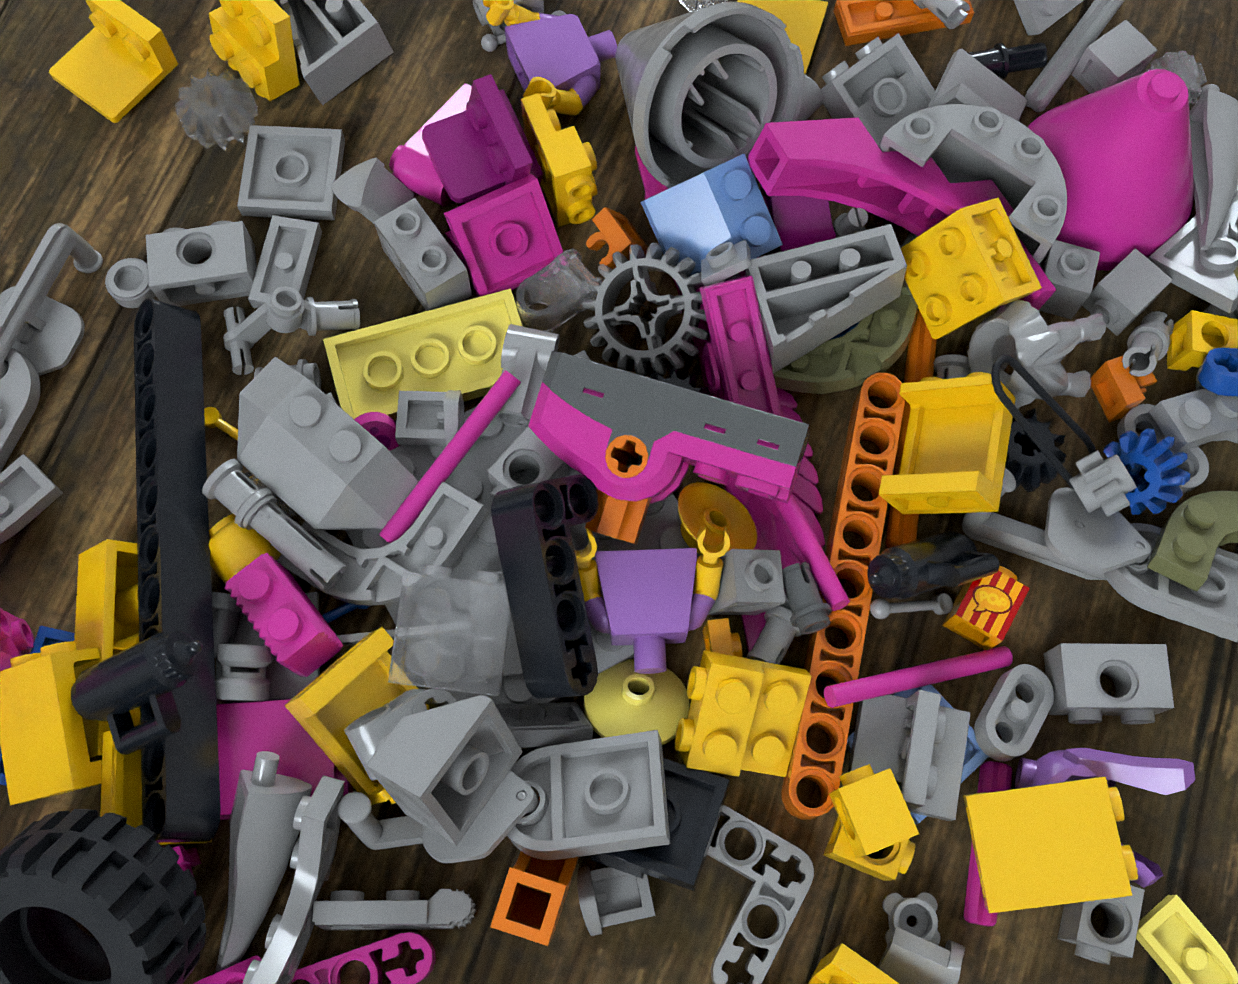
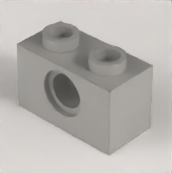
M217 221L210 226L190 229L169 228L162 233L146 235L149 287L159 301L175 306H183L249 296L257 270L255 244L243 221ZM209 257L204 263L197 264L201 259Z
M1060 643L1043 653L1045 675L1050 680L1054 690V701L1049 715H1068V720L1071 724L1102 722V715L1121 716L1122 724L1137 725L1154 723L1156 714L1174 708L1166 644ZM1101 674L1107 675L1113 681L1116 689L1114 697L1109 696L1103 691L1100 685Z

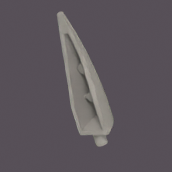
M1208 84L1201 88L1200 99L1189 111L1194 199L1200 250H1207L1211 246L1223 224L1238 183V100L1220 92L1219 87L1215 84Z
M258 752L253 771H240L229 821L228 904L215 973L240 963L269 910L300 832L293 829L297 807L304 795H311V784L297 778L276 774L280 756L273 752Z

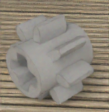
M1097 450L1075 462L1081 473L1072 477L1069 481L1088 513L1102 507L1108 517L1130 505L1125 494L1137 487L1117 454L1103 460Z

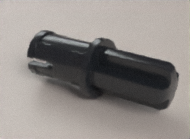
M1042 42L1006 48L1003 43H997L991 49L967 52L1002 80L1007 77L1008 73L1042 68L1047 63V48Z

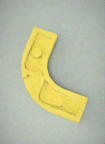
M1167 895L1139 921L1136 939L1166 973L1172 984H1238V973L1226 952L1178 895Z

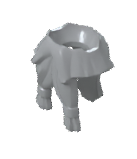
M1017 299L1002 305L995 314L985 318L976 326V330L969 343V350L967 351L970 372L991 374L992 365L996 358L1003 354L1010 355L1026 369L1051 397L1057 395L1085 397L1091 386L1090 374L1086 370L1074 374L1066 373L1064 366L1060 362L1077 344L1101 339L1106 331L1107 323L1104 322L1103 315L1097 313L1071 322L1047 325L1040 316L1039 310L1033 308L1029 302ZM1005 362L1002 364L999 373L1000 381L1015 396V406L1017 409L1030 404L1034 399H1042L1015 370L1012 375L1004 372L1009 364Z

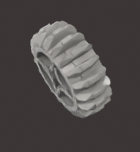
M651 243L645 257L641 246L634 244L630 246V261L618 251L613 253L612 256L616 268L613 270L601 264L598 266V271L605 277L603 283L600 284L596 281L587 283L588 288L598 294L596 300H584L583 307L595 311V316L587 318L583 323L589 329L599 328L600 331L593 335L590 342L595 347L607 344L602 353V358L605 361L611 362L619 356L617 369L628 371L634 364L636 374L645 377L649 372L651 364L653 370L661 375H665L667 371L666 359L676 369L684 367V360L680 351L683 350L690 356L696 357L699 354V350L691 343L692 338L695 336L702 340H708L710 336L709 332L698 328L700 320L707 321L705 311L701 310L700 307L703 304L701 293L696 291L704 284L701 280V272L689 277L696 265L695 261L687 257L678 263L680 252L677 249L670 247L662 257L661 246L657 243ZM659 271L668 273L679 285L682 295L672 296L668 294L660 296L655 283L650 281L649 272ZM630 281L631 295L625 304L615 307L618 294L623 286ZM646 300L657 305H663L657 307L656 314L651 313L654 317L651 321L634 315L640 313L641 306L646 307L643 304ZM682 310H684L683 320L678 331L663 345L662 340L666 338L665 326L667 321L672 316L681 314ZM635 324L639 328L641 338L647 340L648 350L640 351L631 347L621 337L616 326Z

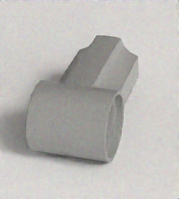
M514 324L509 325L501 355L502 373L505 370L508 371L521 384L494 419L516 428L529 427L528 425L551 352L558 351L559 334Z

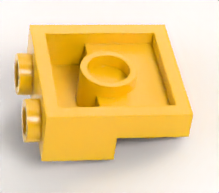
M219 0L221 7L208 13L213 32L210 35V42L216 54L223 61L227 60L228 65L232 69L239 71L243 81L250 88H255V92L260 97L267 98L269 101L299 86L290 16L274 0Z
M539 93L521 98L524 133L544 173L540 186L557 226L560 227L569 223L581 224L588 221L596 212L592 204V197L598 194L592 171L597 170V161L592 146L589 142H581L575 126L561 129L555 110H546Z
M704 650L700 667L693 666L688 679L687 697L692 699L688 717L680 718L675 733V749L679 751L686 768L739 777L741 770L786 777L812 677L806 669Z

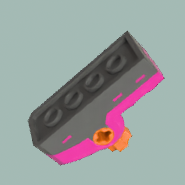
M555 351L551 352L528 425L555 455L571 468L585 475L597 487L598 511L594 519L585 524V529L588 528L596 533L636 545L649 505L663 501L680 487L690 465L695 466L693 473L698 474V477L728 486L730 477L736 479L735 486L742 491L788 504L810 437L809 424ZM639 455L643 457L640 466H626L629 457L637 458Z

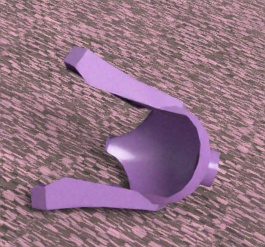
M1070 748L1049 752L1037 759V761L1021 757L1016 771L1015 789L1092 777H1106L1108 787H1115L1116 782L1168 795L1186 790L1196 779L1194 764L1181 759L1138 757L1089 748ZM1132 850L1138 873V879L1132 881L1143 888L1154 884L1163 876L1160 866Z

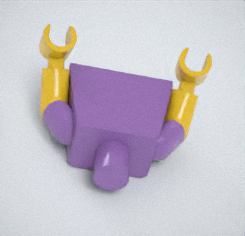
M483 0V5L490 8L486 13L489 24L499 26L504 21L507 25L504 27L507 55L524 90L523 98L539 93L547 111L554 109L556 114H579L600 89V62L615 57L617 43L613 33L607 30L588 37L578 16L574 14L557 16L532 12L514 4V0Z
M706 524L702 525L698 530L697 540L698 548L703 555L697 558V548L597 551V543L593 533L586 528L589 539L588 545L582 550L574 551L589 621L596 631L609 634L611 645H633L635 673L655 674L667 671L665 644L685 642L688 631L702 626L718 598L723 560L719 557L724 556L730 547L728 529L724 527L723 541L718 545L711 546L704 541Z

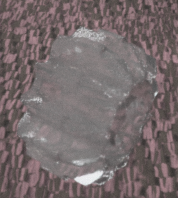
M209 68L206 77L202 79L190 75L191 87L178 88L180 101L175 104L176 114L180 122L183 123L182 127L186 135L191 137L192 141L198 140L206 149H209L217 142L219 147L226 151L228 142L234 139L243 144L244 135L242 132H248L250 125H255L254 117L258 115V106L254 97H251L252 93L248 84L242 78L235 79L228 69L218 77Z

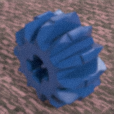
M1147 428L1141 432L1140 436L1134 431H1126L1120 435L1119 443L1113 441L1106 445L1103 451L1107 458L1115 454L1118 455L1137 487L1125 494L1130 503L1132 515L1141 514L1145 511L1146 507L1153 514L1162 512L1167 507V502L1175 503L1183 496V491L1179 485H1184L1190 480L1191 474L1177 467L1188 459V453L1179 452L1173 455L1169 449L1174 445V437L1167 436L1157 443L1154 429ZM1142 466L1148 470L1144 478L1139 474Z

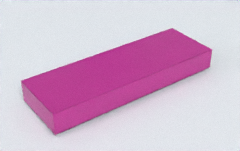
M745 275L699 288L724 399L782 416L753 277Z

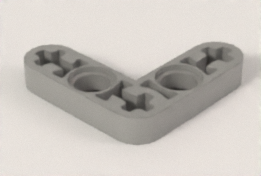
M723 805L721 815L726 817L728 821L718 830L714 847H709L707 855L750 879L753 883L713 959L711 979L714 984L727 983L728 975L722 971V966L726 960L733 963L738 961L744 948L733 945V942L739 933L749 944L766 949L761 961L755 954L751 953L745 964L746 972L751 974L748 984H762L812 884L814 877L813 863L809 856L800 848ZM734 828L746 829L754 838V851L745 860L732 858L725 849V837ZM766 841L775 846V849L768 856L778 862H787L790 857L797 860L795 870L802 875L799 883L790 881L785 887L781 886L778 883L780 873L767 864L762 866L761 875L752 870V867L763 856ZM763 904L774 910L778 925L773 935L760 939L750 932L747 926V917L753 907Z

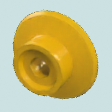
M704 482L691 483L682 489L678 498V513L682 522L680 531L684 541L690 548H697V553L703 555L698 548L697 533L704 524H706L704 541L708 545L715 546L720 544L724 538V527H726L730 537L728 551L731 549L753 550L757 543L755 523L748 510L737 498L716 485Z

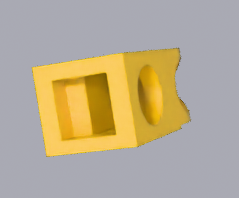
M1191 310L1174 324L1172 334L1169 336L1170 345L1167 351V369L1187 371L1191 367L1199 368L1210 350L1215 348H1238V319Z

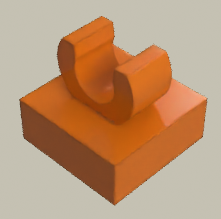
M604 207L592 219L600 232L592 234L588 238L586 246L596 252L607 243L609 246V252L601 259L600 265L604 264L611 269L616 268L612 255L617 251L630 260V246L634 244L641 246L646 255L648 246L626 216Z
M1123 356L1105 361L1090 378L1091 388L1109 422L1121 419L1133 407L1138 406L1146 399L1144 393L1147 392L1145 387L1157 382L1153 372L1140 377L1131 375L1129 373L1130 367L1128 366L1126 369L1123 367Z

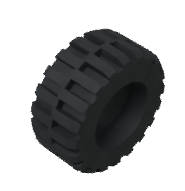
M74 809L72 812L58 811L45 815L40 821H34L0 851V984H183L200 960V951L205 945L206 926L205 923H202L205 919V909L202 896L194 895L197 887L193 875L189 869L182 870L177 863L179 855L169 844L165 848L153 839L155 833L143 825L134 828L126 824L127 817L115 813H105L100 817L98 816V810ZM70 917L86 927L97 940L82 931Z

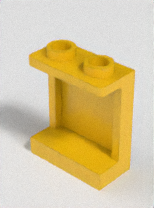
M973 372L966 377L942 379L938 377H925L920 382L902 383L899 395L910 404L911 410L899 475L882 476L879 495L901 514L998 512L1013 416L996 395L992 385L991 374ZM1000 381L1003 391L1015 405V396Z
M383 627L364 636L284 705L355 790L368 796L371 805L386 802L387 800L391 804L396 802L378 780H370L344 730L349 724L366 713L384 706L406 691L418 689L387 652L396 642Z
M76 641L51 644L41 647L40 653L11 658V668L0 671V747L10 806L101 784L102 760L90 762L83 718L75 710L71 701V688L76 682L74 667L100 659L98 648L77 650Z
M1092 777L996 792L963 795L984 904L988 913L1132 896L1129 881L1138 879L1136 862L1130 845H1121L1116 822L1124 821L1122 800L1116 786L1108 787L1106 777Z

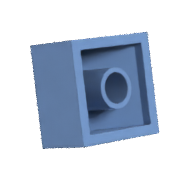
M745 154L739 155L641 201V205L663 254L670 247H673L680 252L678 263L687 257L695 261L696 265L689 277L701 272V260L705 259L706 255L720 244L732 242L734 245L746 240L750 248L751 259H755L783 245Z

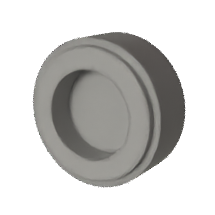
M127 258L120 260L107 272L105 279L107 291L123 307L138 308L145 299H153L156 296L149 287L148 264L141 259Z

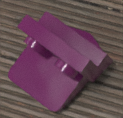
M491 74L473 80L470 98L466 103V111L430 123L423 128L422 140L433 166L449 197L456 203L472 201L529 174L534 175L538 179L539 184L541 183L544 173L504 89H498Z

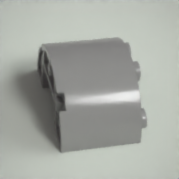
M945 104L919 110L901 119L884 134L879 146L882 152L898 151L921 167L932 157L950 183L993 180L1014 209L1009 216V220L1016 234L1038 265L1040 264L1059 235L1067 210V189L1061 168L1040 136L1036 135L1019 121L1000 113L995 108L967 104Z

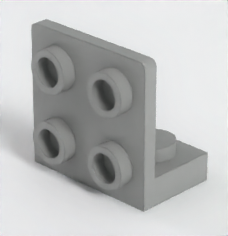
M959 49L953 53L928 108L945 104L992 107L1000 113L1019 121L1027 99L965 50Z

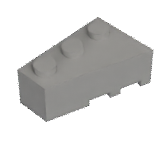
M891 224L751 259V266L745 270V275L753 277L773 374L900 297L907 264Z

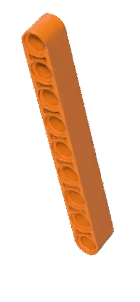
M878 372L870 375L864 381L853 403L825 555L838 579H846L855 586L857 597L849 598L850 603L844 608L832 611L829 615L831 623L826 627L841 629L848 638L847 648L837 649L832 647L825 637L826 628L810 634L804 669L812 677L787 774L782 785V802L785 809L792 816L800 820H811L828 813L834 807L829 793L839 789L841 781L839 776L842 775L854 703L834 708L829 707L825 699L817 692L816 679L818 677H829L839 684L856 680L859 675L873 589L868 583V566L880 552L888 502L879 495L882 476L893 475L905 399L899 395L902 382L896 376L889 373ZM877 396L882 398L889 408L874 406L868 397ZM869 440L874 442L879 447L881 453L871 454L866 452L862 448L860 441ZM855 485L866 487L871 492L873 500L863 501L858 499L853 494L851 487ZM850 531L859 534L864 540L865 548L854 549L849 547L844 541L843 533ZM819 591L823 603H827L823 594ZM818 727L828 734L831 744L828 753L819 754L808 746L806 741L808 728ZM809 779L819 786L821 801L816 808L806 807L799 801L796 795V787L800 780Z

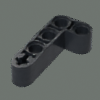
M578 474L503 489L496 493L491 505L492 522L524 681L528 691L538 699L588 695L593 691L597 683V661L570 526L593 520L598 511L599 501L596 488L585 475Z

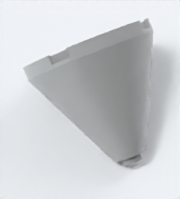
M724 2L631 31L620 40L616 49L615 60L637 151L648 172L668 189L739 155L745 154L747 159L766 123L797 120L804 91V65L799 46L791 43L784 30L787 26L779 18L751 4Z

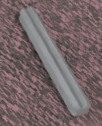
M1094 0L1028 89L1025 95L1027 99L1026 107H1031L1035 112L1045 110L1075 69L1086 47L1098 38L1125 0Z

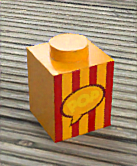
M999 566L997 573L963 585L951 612L948 613L942 626L984 650L992 649L1004 640L1030 588L1018 582L1017 576L1012 571Z

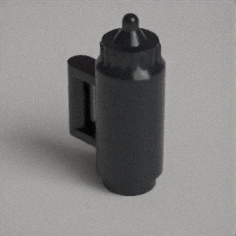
M946 531L885 549L870 562L867 575L868 583L879 596L889 599H906L943 586L957 587L993 575L998 572L1000 565L997 557L993 554L977 552L974 542L966 535L954 531Z
M183 631L155 634L81 672L71 688L72 704L75 710L85 719L108 721L115 747L122 755H129L175 734L181 729V719L172 691L183 686L200 669L202 643L194 640ZM150 701L155 717L134 727L130 710Z

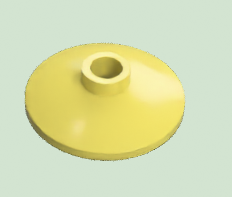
M634 659L623 661L598 674L597 683L593 691L588 695H584L585 716L593 726V730L601 738L658 730L662 745H665L675 738L680 718L688 717L690 708L687 690L682 681L672 671L667 669L665 672L655 674L635 673ZM633 692H639V693H642L643 695H636V694H633Z

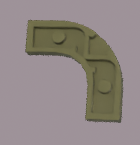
M903 281L900 297L862 319L855 328L844 336L826 341L774 373L776 388L802 393L827 394L860 386L870 375L878 372L884 373L906 349L919 312L918 305L906 281Z
M1238 491L1206 492L1193 496L1180 504L1162 527L1147 568L1197 592L1208 578L1217 547L1227 543H1238Z

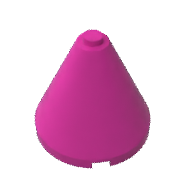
M1164 69L1147 71L1055 107L1036 118L1027 127L1044 140L1046 146L1056 158L1065 179L1067 210L1064 224L1056 240L1100 252L1097 270H1113L1135 248L1149 259V256L1186 224L1194 201V177L1188 89L1185 82L1177 74Z

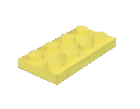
M511 288L323 339L340 407L353 419L364 413L380 412L388 415L395 421L397 420L399 391L447 392L448 390H461L463 402L485 396L502 374L501 355L509 325L522 326Z

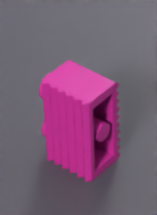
M268 553L261 554L226 582L225 589L231 593L230 597L237 601L236 605L242 608V613L248 617L247 621L254 625L253 629L259 632L260 638L265 640L264 645L271 649L270 653L277 657L276 661L300 677H308L344 646L288 569L286 570L284 566L274 560L272 556L270 557Z

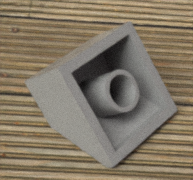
M482 694L402 717L393 731L384 736L378 743L373 757L366 766L407 816L457 846L520 757L522 750L493 700Z

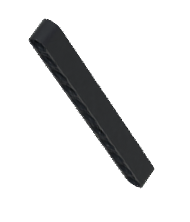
M147 298L139 306L134 321L139 642L158 633L167 634L172 631H183L194 640L200 641L203 648L201 651L202 662L200 669L183 686L172 691L181 719V729L177 733L141 749L142 825L155 833L153 839L157 843L209 842L214 838L218 830L221 806L208 498L202 494L203 485L207 480L201 321L196 311ZM150 701L140 706V724L155 717Z

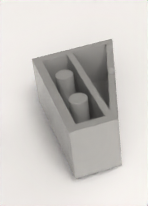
M279 0L284 11L290 16L293 43L296 46L301 62L300 68L303 78L322 105L393 53L380 25L360 0Z

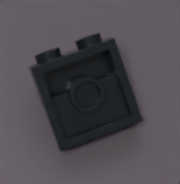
M663 758L670 844L589 856L591 861L642 879L644 874L695 891L730 787V780L702 770L686 768L683 764Z

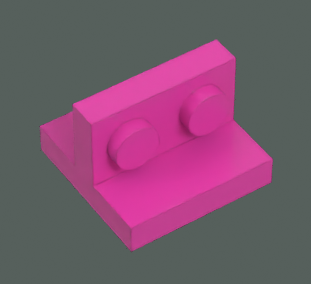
M532 174L444 213L450 227V231L445 233L450 247L465 264L478 297L510 288L513 290L567 264L538 179Z

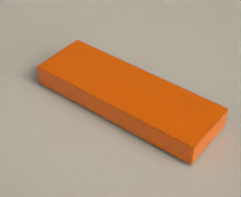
M836 0L834 14L845 46L871 42L877 37L880 40L892 38L898 33L900 36L946 28L944 23L928 8H919L913 0ZM963 0L970 6V10L966 11L967 17L961 23L967 24L971 22L974 11L970 0Z

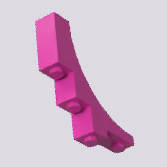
M859 117L766 123L747 157L751 170L768 196H804L862 208L905 228L916 236L921 235L960 208L998 197L1008 218L1014 211L993 180L950 183L932 157L921 167L898 151L882 152ZM1018 237L1042 287L1029 296L1018 300L1027 301L1033 308L1039 310L1056 291V288Z

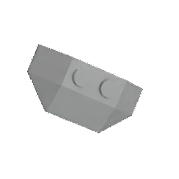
M274 357L239 393L237 461L315 530L383 529L419 481L383 444L309 379L277 357Z

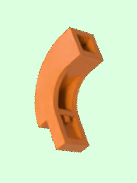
M521 851L514 867H509L490 927L549 946L558 924L579 857L542 860L528 856Z

